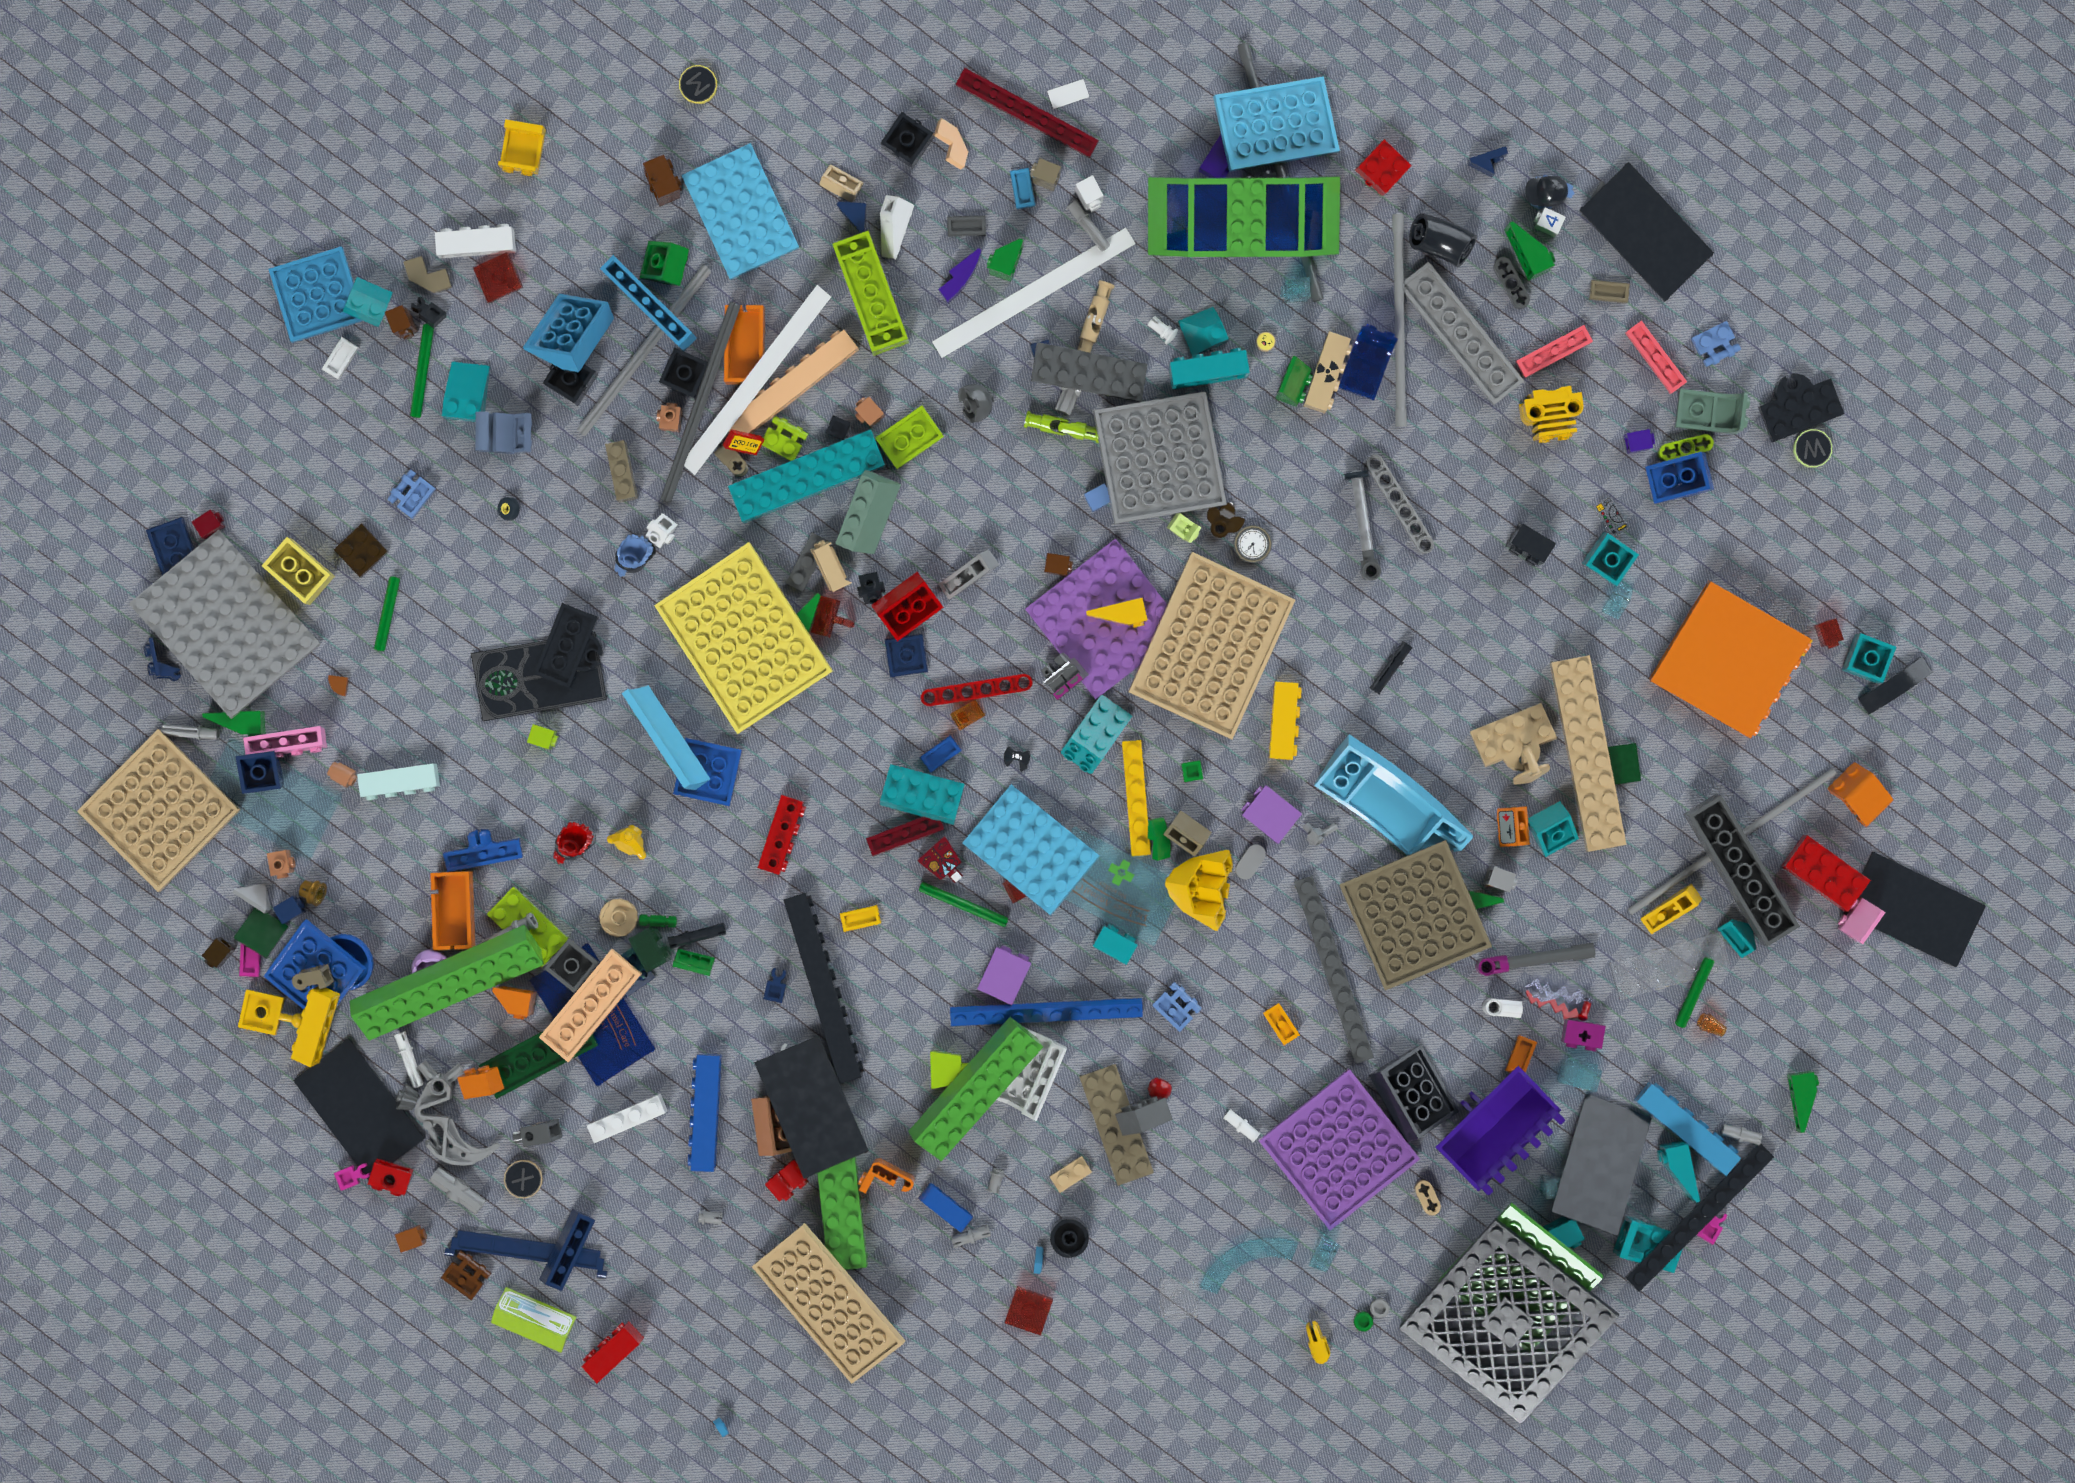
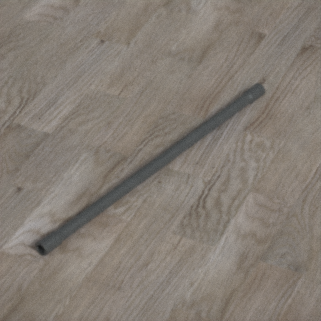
M1247 42L1239 44L1237 48L1245 68L1250 89L1258 88L1260 85L1252 62L1253 58ZM1283 163L1273 164L1278 178L1287 177ZM1280 184L1283 200L1298 247L1299 216L1289 184ZM1304 237V251H1306L1308 247ZM1301 257L1312 301H1320L1324 297L1311 257Z

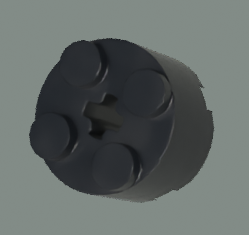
M1065 1216L1057 1220L1050 1231V1242L1054 1251L1065 1258H1072L1082 1254L1089 1242L1086 1225L1080 1219L1072 1216ZM1072 1233L1074 1239L1066 1241L1065 1234L1069 1235Z

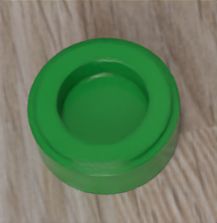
M1361 1311L1354 1316L1353 1323L1359 1331L1365 1332L1371 1329L1373 1318L1368 1312Z

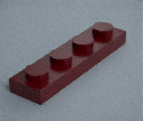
M921 817L868 837L866 840L872 856L875 857L945 829L942 821Z

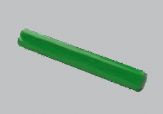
M390 576L374 645V649L377 651H385L400 583V578Z
M1704 957L1675 1021L1678 1027H1686L1715 963L1709 957Z

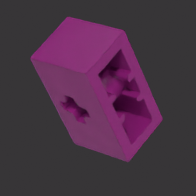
M1565 1019L1561 1041L1566 1043V1047L1577 1048L1578 1045L1585 1046V1050L1596 1052L1597 1048L1602 1049L1606 1026ZM1584 1031V1033L1587 1034V1038L1584 1037L1582 1040V1038L1579 1037V1033L1583 1034Z

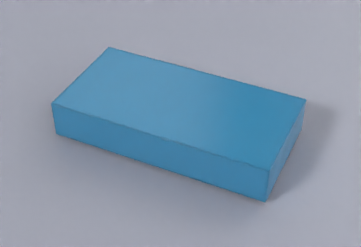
M1029 168L1010 171L1016 209L1035 207Z

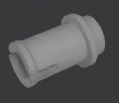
M993 1168V1171H990L992 1175L987 1191L999 1194L1002 1178L1005 1177L1004 1170Z
M706 1209L699 1211L698 1222H701L702 1225L704 1223L721 1225L722 1219H714V1217L722 1218L723 1212L705 1211Z

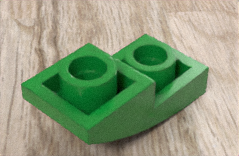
M1162 817L1148 820L1147 839L1153 840L1152 859L1157 861L1171 857L1170 839L1163 835L1167 830V825Z

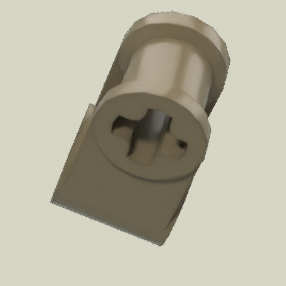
M723 445L720 446L714 454L724 466L726 465L737 477L746 475L748 465L738 454L739 452L725 449ZM737 463L741 465L742 469L740 471L736 469L735 465Z

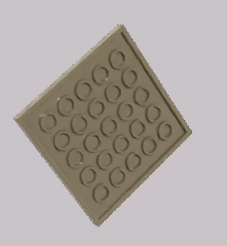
M1447 840L1339 884L1385 991L1492 947Z

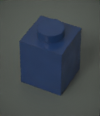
M291 896L274 906L273 910L281 924H287L306 913L304 909L306 905L300 897Z

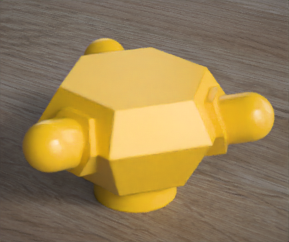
M629 825L628 828H623L607 837V842L615 844L617 849L628 855H637L639 859L646 858L643 838L641 837L642 831L638 827Z

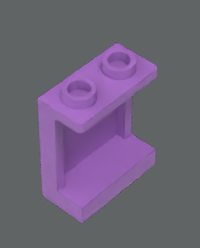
M1264 785L1263 788L1259 786L1253 794L1255 796L1251 803L1247 801L1242 807L1243 813L1241 816L1250 821L1275 843L1279 844L1302 813L1267 785Z
M1001 945L1000 948L996 947L977 989L1012 1005L1031 962L1028 961L1029 957L1021 953L1018 956L1011 953L1012 949Z

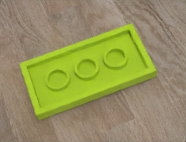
M513 886L487 915L503 930L511 926L513 921H519L526 917L528 913H532L538 922V928L531 929L529 932L542 950L543 963L545 965L569 938Z

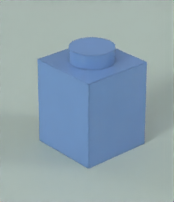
M1105 484L1084 494L1092 512L1110 504L1108 489Z

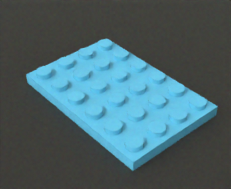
M1324 76L1213 96L1229 172L1333 154L1340 151Z
M751 143L681 175L730 280L799 248Z
M1012 784L962 843L1050 916L1100 857V855Z

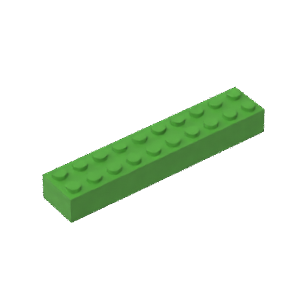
M522 925L350 1000L351 1017L370 1041L544 965L542 950L527 927Z

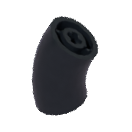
M1419 214L1414 219L1409 233V243L1414 250L1441 258L1456 267H1460L1465 262L1477 240V235L1427 214Z

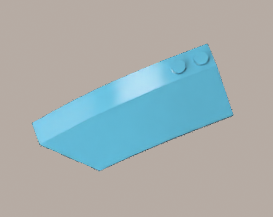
M1350 734L1338 746L1314 784L1315 787L1367 821L1407 856L1444 840H1447L1450 850L1454 852L1462 851L1473 838V835L1428 791L1393 763Z

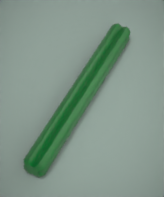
M423 324L410 411V416L414 418H420L422 414L434 329L428 324Z
M925 882L920 884L919 892L999 926L1005 927L1007 925L1008 918Z

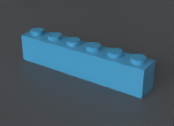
M614 255L600 268L683 351L697 339Z
M1648 1082L1634 1100L1718 1171L1727 1176L1741 1159L1737 1155L1739 1151L1730 1144L1727 1147L1722 1143L1724 1139L1716 1132L1710 1133L1707 1130L1709 1126L1702 1120L1697 1122L1692 1118L1694 1114L1686 1107L1684 1109L1678 1106L1679 1101L1672 1095L1667 1097L1663 1093L1664 1089L1659 1084L1655 1083L1653 1085Z

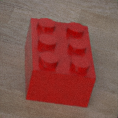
M918 572L911 575L871 605L897 642L944 608Z
M629 1321L625 1325L623 1322L620 1323L611 1333L613 1335L611 1338L606 1336L597 1346L599 1349L597 1351L592 1349L583 1359L584 1364L581 1367L596 1384L644 1339Z

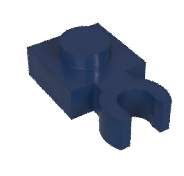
M773 968L771 972L773 981L767 980L763 999L783 1003L787 984L781 982L786 977L787 972L783 970L782 976H777L775 973L776 968Z

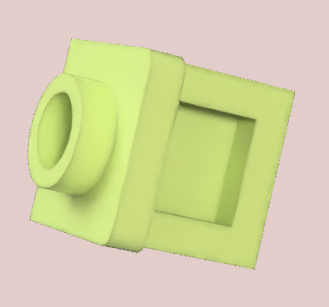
M1181 513L1175 514L1167 526L1170 531L1189 543L1198 537L1201 529L1199 525L1193 523Z

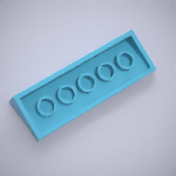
M649 685L624 691L622 695L684 789L696 790L709 781L710 778Z

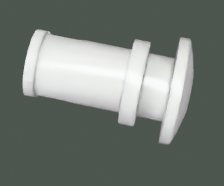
M1156 316L1148 323L1149 327L1160 334V338L1166 339V345L1177 335V328L1172 330L1170 325L1167 326Z

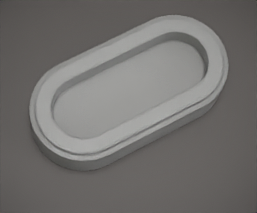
M1254 844L1246 850L1235 868L1239 878L1247 880L1255 874L1266 856L1262 846Z

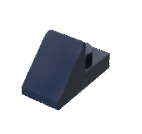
M1505 146L1471 157L1467 163L1468 166L1493 177L1495 172L1491 162L1493 161L1494 164L1504 161L1508 151Z

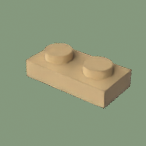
M1081 1155L1049 1177L1059 1193L1092 1173Z

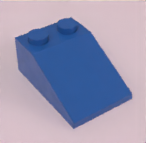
M1697 452L1645 467L1654 504L1714 490L1705 452Z

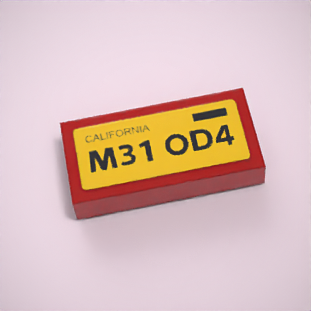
M731 429L723 446L725 449L757 455L765 439L759 435Z

